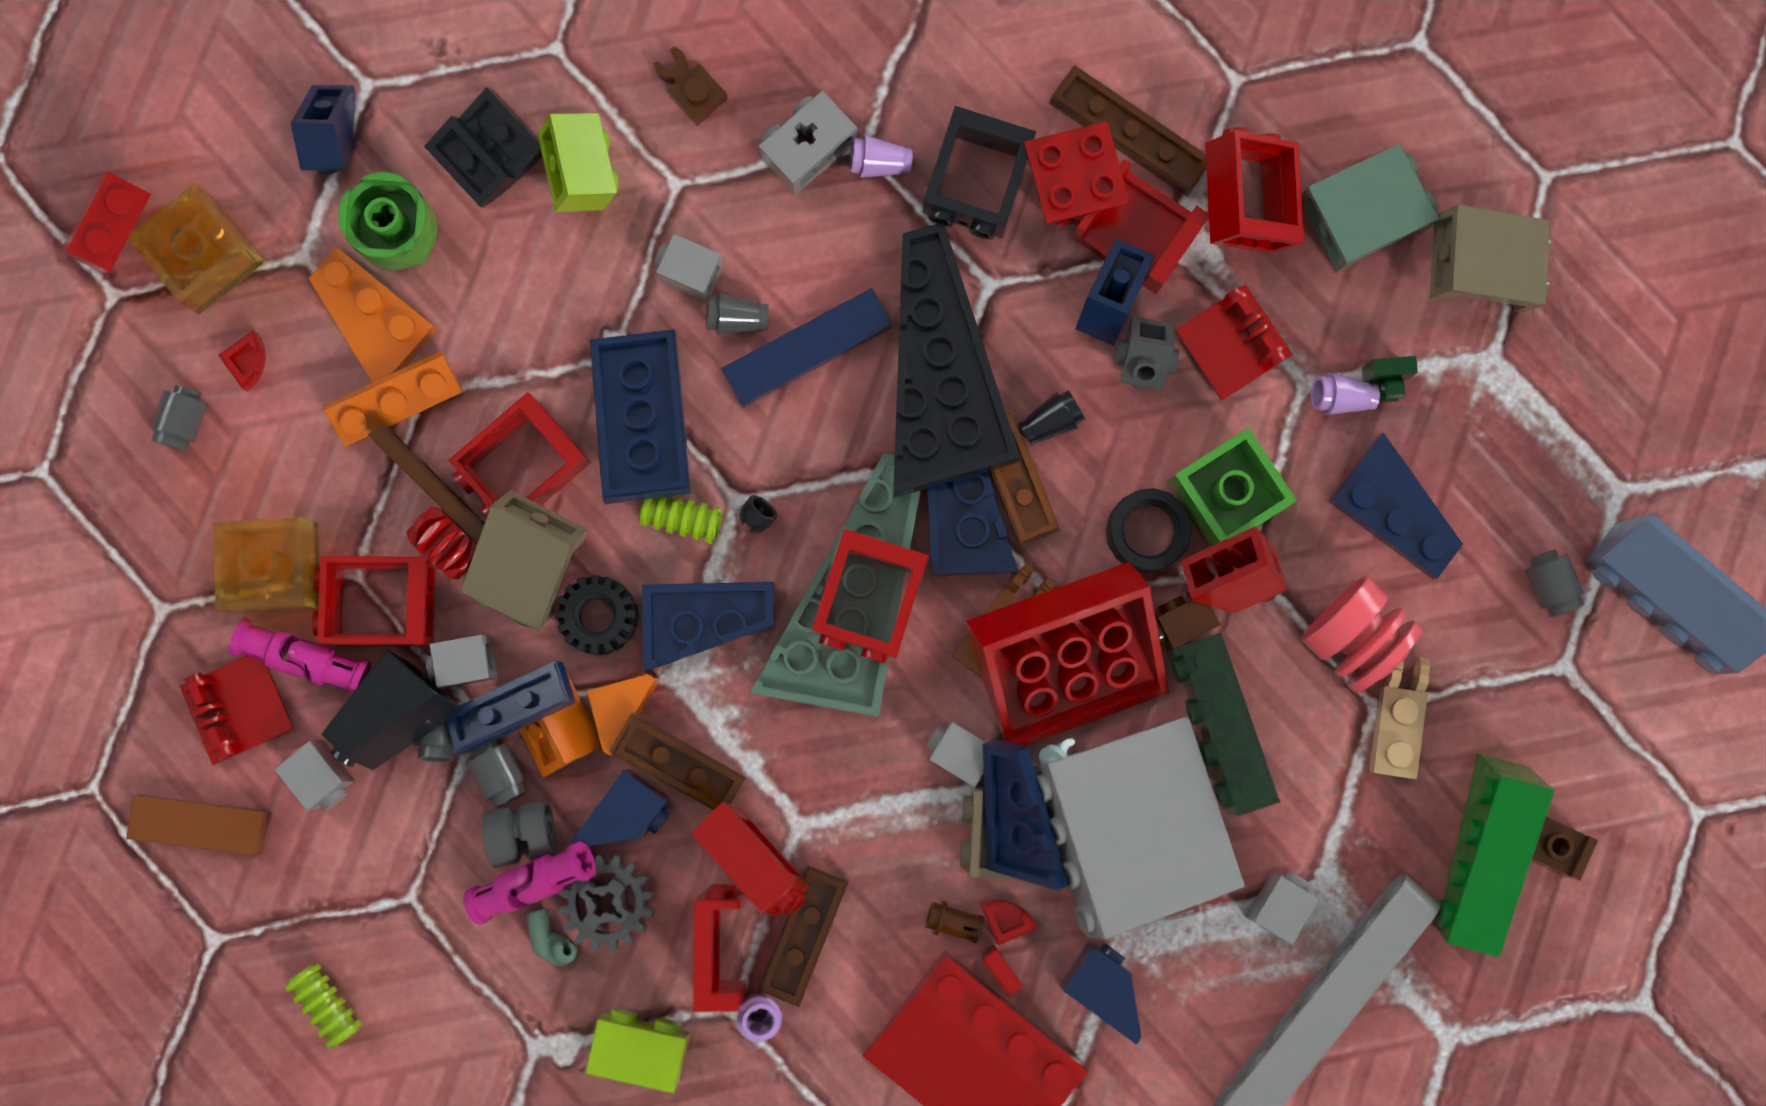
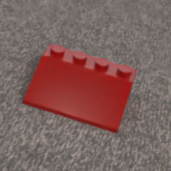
M1130 562L966 620L974 655L1004 742L1025 747L1169 693L1150 586Z
M945 950L862 1054L865 1059L923 1106H1062L1088 1073L1081 1060Z

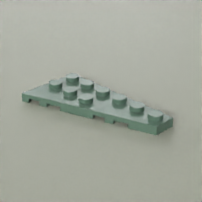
M883 453L860 494L856 505L837 535L833 546L818 569L750 693L879 717L890 657H887L886 663L883 664L861 657L862 648L845 643L844 650L842 651L818 643L820 635L813 633L811 630L844 529L910 549L920 491L893 498L895 455ZM849 553L827 624L890 643L897 620L906 571Z

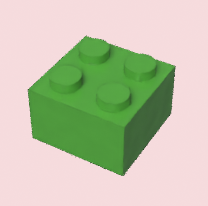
M1249 427L1179 471L1167 481L1210 547L1254 526L1258 527L1297 501Z

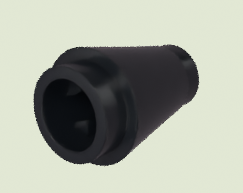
M1067 390L1060 395L1058 392L1053 394L1027 416L1025 420L1018 424L1032 446L1037 442L1078 429L1077 424L1086 419L1072 394Z

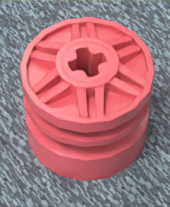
M1368 575L1355 581L1336 597L1316 617L1301 637V641L1321 660H1326L1340 651L1344 654L1336 665L1334 673L1338 677H1344L1353 672L1347 681V686L1355 693L1364 691L1397 668L1423 632L1422 627L1415 620L1408 621L1400 626L1406 617V611L1402 608H1397L1383 617L1379 614L1385 606L1389 595Z

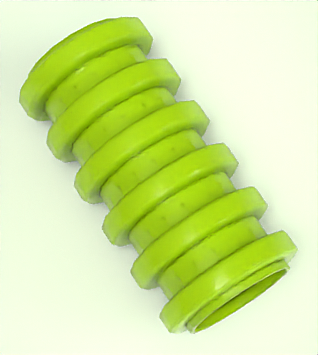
M676 496L674 499L661 497L642 500L639 521L640 525L647 527L648 524H653V529L660 530L664 527L667 533L673 534L674 531H679V536L686 537L687 534H690L693 540L699 541L700 538H705V543L712 544L718 536L723 512L717 506L713 510L708 509V504L706 503L697 506L695 501L691 499L687 503L683 502L680 496Z
M312 964L289 980L284 989L287 993L291 991L294 993L295 997L292 999L294 1003L300 1002L302 1004V1014H309L312 1018L309 1024L311 1026L317 1025L320 1029L317 1035L320 1038L325 1036L328 1040L325 1046L328 1049L331 1047L334 1049L357 1032L362 1022L359 1019L354 1021L351 1017L354 1011L351 1008L346 1010L343 1006L346 1000L343 997L338 999L335 995L338 989L335 986L330 988L327 984L330 978L319 973L322 967L319 964Z

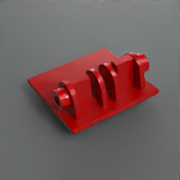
M1107 121L1024 142L1046 225L1056 223L1057 227H1063L1073 223L1072 218L1130 203Z
M1246 284L1240 288L1239 286L1234 288L1224 296L1225 298L1174 330L1221 401L1293 355Z
M246 655L204 675L202 673L190 675L184 679L185 683L179 686L212 765H216L294 729L268 667H265L264 661Z

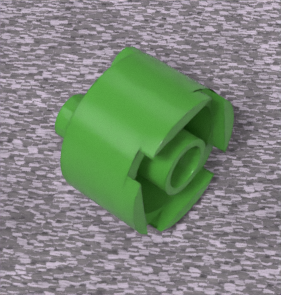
M377 172L361 178L362 181L352 190L349 188L341 199L338 210L339 227L349 244L367 261L379 268L402 270L414 265H420L428 259L437 238V218L430 203L414 185L400 175Z

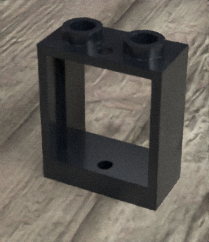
M955 106L923 201L922 213L929 215V220L936 224L944 222L946 227H952L953 223L970 228L969 232L982 239L992 240L994 236L1003 239L1028 162L1024 142L1035 139L1037 131ZM957 138L1017 157L999 214L939 195Z

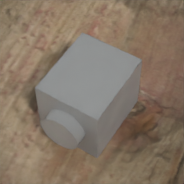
M673 234L669 245L665 243L661 245L654 262V267L658 268L656 274L661 283L707 302L708 295L712 294L725 265L720 253L676 234Z
M476 635L430 644L431 655L426 656V667L430 680L436 681L437 688H452L498 679L491 636Z
M950 722L947 728L939 725L926 745V748L932 751L928 759L975 787L984 773L982 744L986 742L954 722Z
M323 741L307 742L274 769L307 811L321 809L322 807L325 811L330 810L348 795L344 789L354 782V779L339 760L330 753L331 750Z
M1288 871L1286 876L1283 877L1272 872L1247 913L1246 918L1293 946L1320 899L1308 892L1312 885L1296 874Z

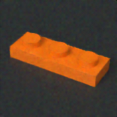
M440 351L325 404L323 411L346 447L368 437V434L378 424L389 427L463 393L443 351Z

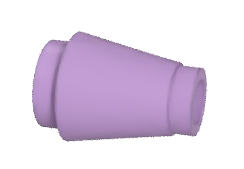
M863 135L862 139H852L849 155L850 173H859L860 178L910 174L912 166L911 148H904L903 146Z
M1328 372L1325 376H1317L1311 389L1312 407L1314 410L1322 411L1324 415L1364 411L1367 409L1374 410L1377 408L1380 399V390L1377 384H1370Z
M759 993L749 995L737 1015V1025L744 1037L755 1042L771 1039L779 1031L782 1023V1014L778 1005L773 1000ZM764 1009V1011L759 1015L751 1014L752 1011Z

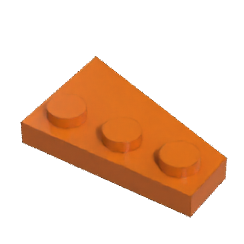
M338 247L332 250L308 278L372 383L405 368L437 330Z

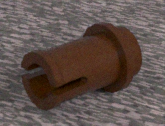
M942 900L940 904L932 902L927 914L925 927L932 929V934L939 935L940 932L976 944L980 938V934L977 931H982L984 916L948 907L947 901Z

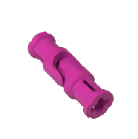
M245 617L237 624L228 651L233 656H238L241 653L264 661L265 667L296 677L304 676L308 681L319 686L327 683L349 691V696L352 695L366 677L371 667V661L363 659L361 662L336 654L334 648L319 644L315 645L309 640L283 630H278L275 633L252 625V620ZM289 651V656H288L287 662H286V661H283L282 659L284 658V656L286 655V653Z
M578 841L568 846L567 850L555 856L543 855L518 868L499 874L494 882L483 887L476 885L467 889L464 892L463 904L469 918L475 924L482 925L490 921L494 915L505 910L514 912L531 903L560 893L565 885L576 880L582 882L589 880L595 876L596 863L588 846Z

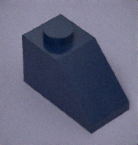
M354 85L311 86L291 121L300 170L317 171L320 174H333L338 171H344L352 155L354 145L356 95Z
M1115 239L1087 296L1075 329L1115 346L1155 255Z
M630 769L623 770L570 843L573 844L581 841L587 846L641 838L648 831L655 835L671 814L665 809L671 799Z
M1089 942L1059 986L1066 994L1137 1045L1142 1036L1131 973L1121 965L1126 958L1105 942L1100 948Z

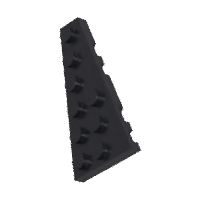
M944 222L903 233L893 498L1015 464L1020 460V455Z

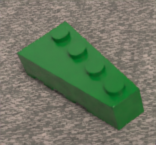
M1479 753L1477 755L1455 853L1448 873L1444 899L1439 902L1441 906L1435 916L1437 929L1447 944L1500 958L1554 793V789L1528 766Z

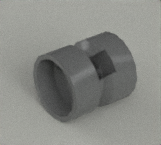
M547 800L522 804L518 812H514L511 807L483 813L482 834L484 847L489 863L493 868L519 863L523 855L530 861L543 855H557L556 825L551 806Z

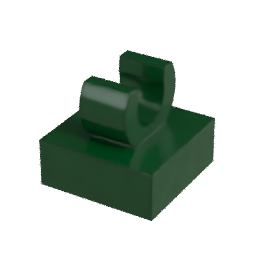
M1416 356L1373 359L1362 367L1364 382L1370 384L1379 383L1380 403L1397 402L1399 398H1404V381L1418 373Z

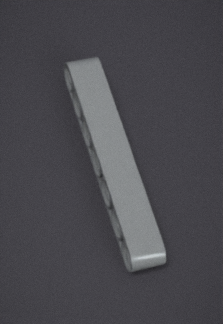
M1401 874L1394 879L1223 1089L1213 1106H1284L1432 922L1441 904L1406 874Z

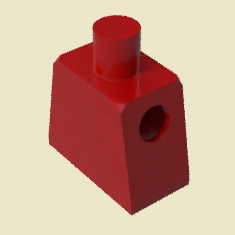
M1255 526L1181 560L1191 599L1229 613L1239 612L1259 602H1269L1276 595L1287 589L1274 548Z

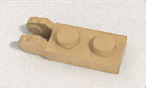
M1424 657L1416 658L1413 665L1410 690L1398 688L1402 679L1403 661L1384 678V686H1381L1379 691L1369 768L1370 773L1417 780L1428 693H1425L1429 684L1430 661Z

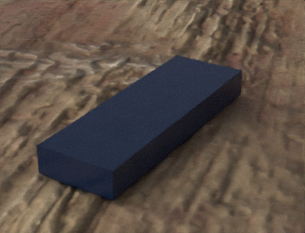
M560 661L551 662L459 705L461 709L457 715L446 721L455 754L464 755L576 704L564 663Z

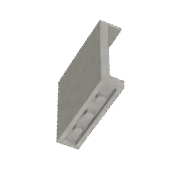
M1188 716L1168 720L1155 725V727L1049 763L1034 766L1063 861V867L1069 884L1067 887L1072 889L1077 904L1075 918L1078 926L1086 933L1088 939L1105 940L1245 887Z

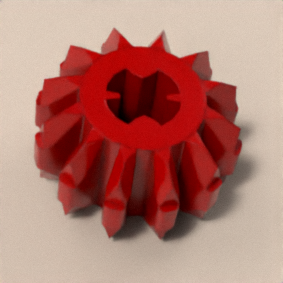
M431 506L424 514L421 513L413 521L414 524L406 531L409 542L427 561L447 577L459 580L465 572H468L477 543L443 509Z

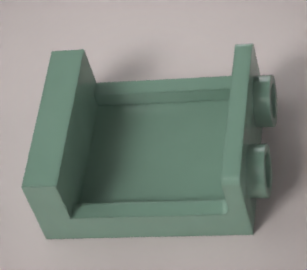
M1397 144L1309 186L1301 195L1302 207L1336 273L1351 267L1359 259L1409 235L1428 230L1439 220L1437 203L1433 195L1429 191L1424 190L1417 177V164L1410 154H1405L1401 144Z

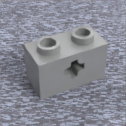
M823 90L814 98L811 96L804 98L793 110L794 116L782 126L780 124L772 126L761 138L762 144L759 145L763 162L795 196L851 147L852 139L857 138V127ZM803 136L808 140L813 137L814 143L809 145L804 141L799 144L798 138Z

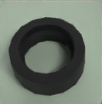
M1155 488L1136 490L1124 497L1110 513L1106 526L1107 543L1114 557L1122 564L1130 562L1136 571L1143 573L1160 571L1178 561L1187 550L1192 534L1190 516L1183 503L1169 492ZM1151 505L1162 509L1168 514L1173 523L1174 535L1172 542L1165 551L1158 555L1145 556L1138 554L1128 546L1124 539L1123 526L1125 519L1131 511L1140 506Z

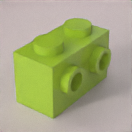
M599 113L550 114L538 131V137L555 212L604 210L617 193L618 176L615 169H611L608 156L609 136L607 131L602 129Z
M613 1008L611 1014L604 1013L597 1021L585 1074L674 1093L679 1085L690 1031L681 1030L682 1024L670 1019L656 1018L655 1023L637 1020V1013L625 1009Z

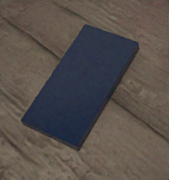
M675 329L590 339L603 502L605 504L692 494Z

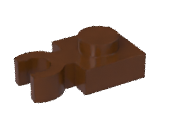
M673 47L670 51L673 58L678 62L676 67L666 69L659 61L654 63V67L661 80L667 83H674L667 90L669 96L690 120L698 126L726 102L728 96L700 63L689 70L683 52L677 47Z

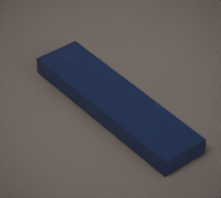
M870 288L721 369L742 408L891 329L892 323L873 289Z

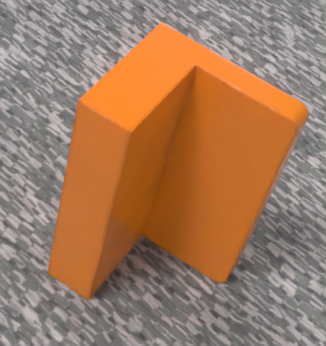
M568 673L567 676L576 704L519 729L543 778L602 747L598 732Z

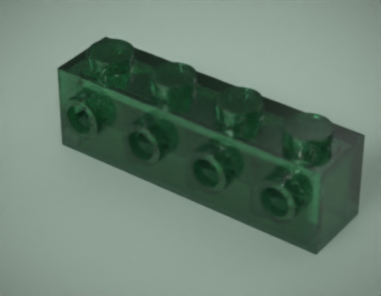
M1222 633L1171 649L1174 658L1170 659L1171 667L1179 684L1183 683L1188 696V699L1184 701L1185 708L1191 723L1198 725L1203 740L1199 742L1200 752L1206 766H1212L1217 783L1213 787L1220 807L1227 809L1228 814L1241 816L1279 803L1280 800Z

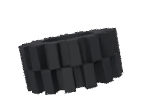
M591 575L589 578L581 577L577 579V583L574 585L569 584L564 589L567 592L563 597L560 596L557 601L560 606L559 611H555V618L559 621L557 626L559 633L564 635V640L569 645H572L581 652L605 655L610 654L613 650H619L627 640L630 641L634 635L632 631L638 624V619H636L638 608L633 601V595L622 584L609 577ZM596 598L609 602L614 613L610 626L601 632L589 631L581 620V611L584 605Z

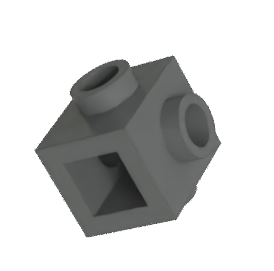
M1131 317L1126 340L1118 339L1115 351L1114 365L1121 366L1120 383L1130 384L1139 389L1153 388L1163 390L1167 374H1175L1179 358V349L1174 348V324Z

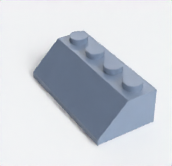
M1654 514L1616 523L1584 561L1594 570L1592 574L1597 581L1610 589L1616 588L1628 598L1626 603L1633 611L1643 617H1651L1662 627L1660 632L1665 638L1676 645H1684L1696 655L1694 661L1707 672L1712 674L1739 673L1766 653V608Z

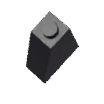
M386 649L321 735L334 747L330 753L341 763L349 767H353L355 763L374 770L457 715L461 707L441 688H437L436 684L415 664Z

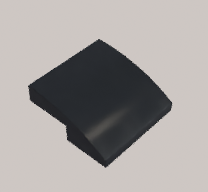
M488 87L479 94L459 118L451 116L424 146L481 208L486 207L508 190L543 157L539 138L493 89Z

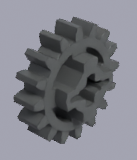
M599 854L595 858V875L599 873H613L616 876L611 882L603 884L591 878L583 882L580 880L572 882L571 888H564L558 894L568 899V904L559 908L558 914H569L571 920L563 928L565 931L574 928L578 929L579 934L577 935L576 943L580 944L587 938L592 939V950L597 951L603 942H607L612 952L618 949L620 938L628 946L635 942L633 929L640 933H644L647 930L648 926L641 919L642 917L654 915L655 909L647 906L646 901L656 896V893L652 890H644L643 884L649 880L650 876L645 874L637 877L634 874L638 866L636 861L624 867L622 866V855L616 854L610 864L607 863L604 854ZM629 886L632 887L635 894V908L628 903L627 889ZM610 892L615 896L612 904L616 909L611 908L604 912L600 909L603 901L598 895L603 897ZM579 897L585 900L587 910L585 918H583L580 912ZM614 921L619 926H624L619 930L610 932L598 930L603 923Z

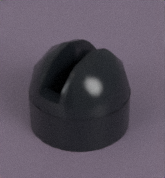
M751 495L739 511L740 524L743 526L746 522L751 526L750 533L765 531L777 519L774 507L767 500L757 495Z

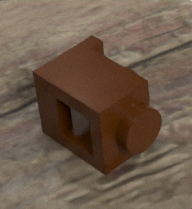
M1189 591L1186 592L1189 599L1188 602L1185 603L1181 595L1158 607L1162 614L1156 617L1160 645L1164 644L1167 651L1175 649L1221 625L1212 607L1192 600Z
M1546 816L1531 861L1563 877L1581 880L1598 840ZM1560 838L1561 841L1554 853L1552 843L1555 839Z

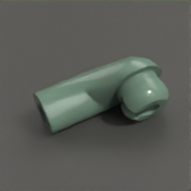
M547 908L525 913L531 947L537 956L557 966H565L575 959L577 955L575 943L551 930Z

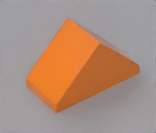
M646 674L587 691L603 752L610 756H615L609 752L610 748L631 713L640 716L660 679Z

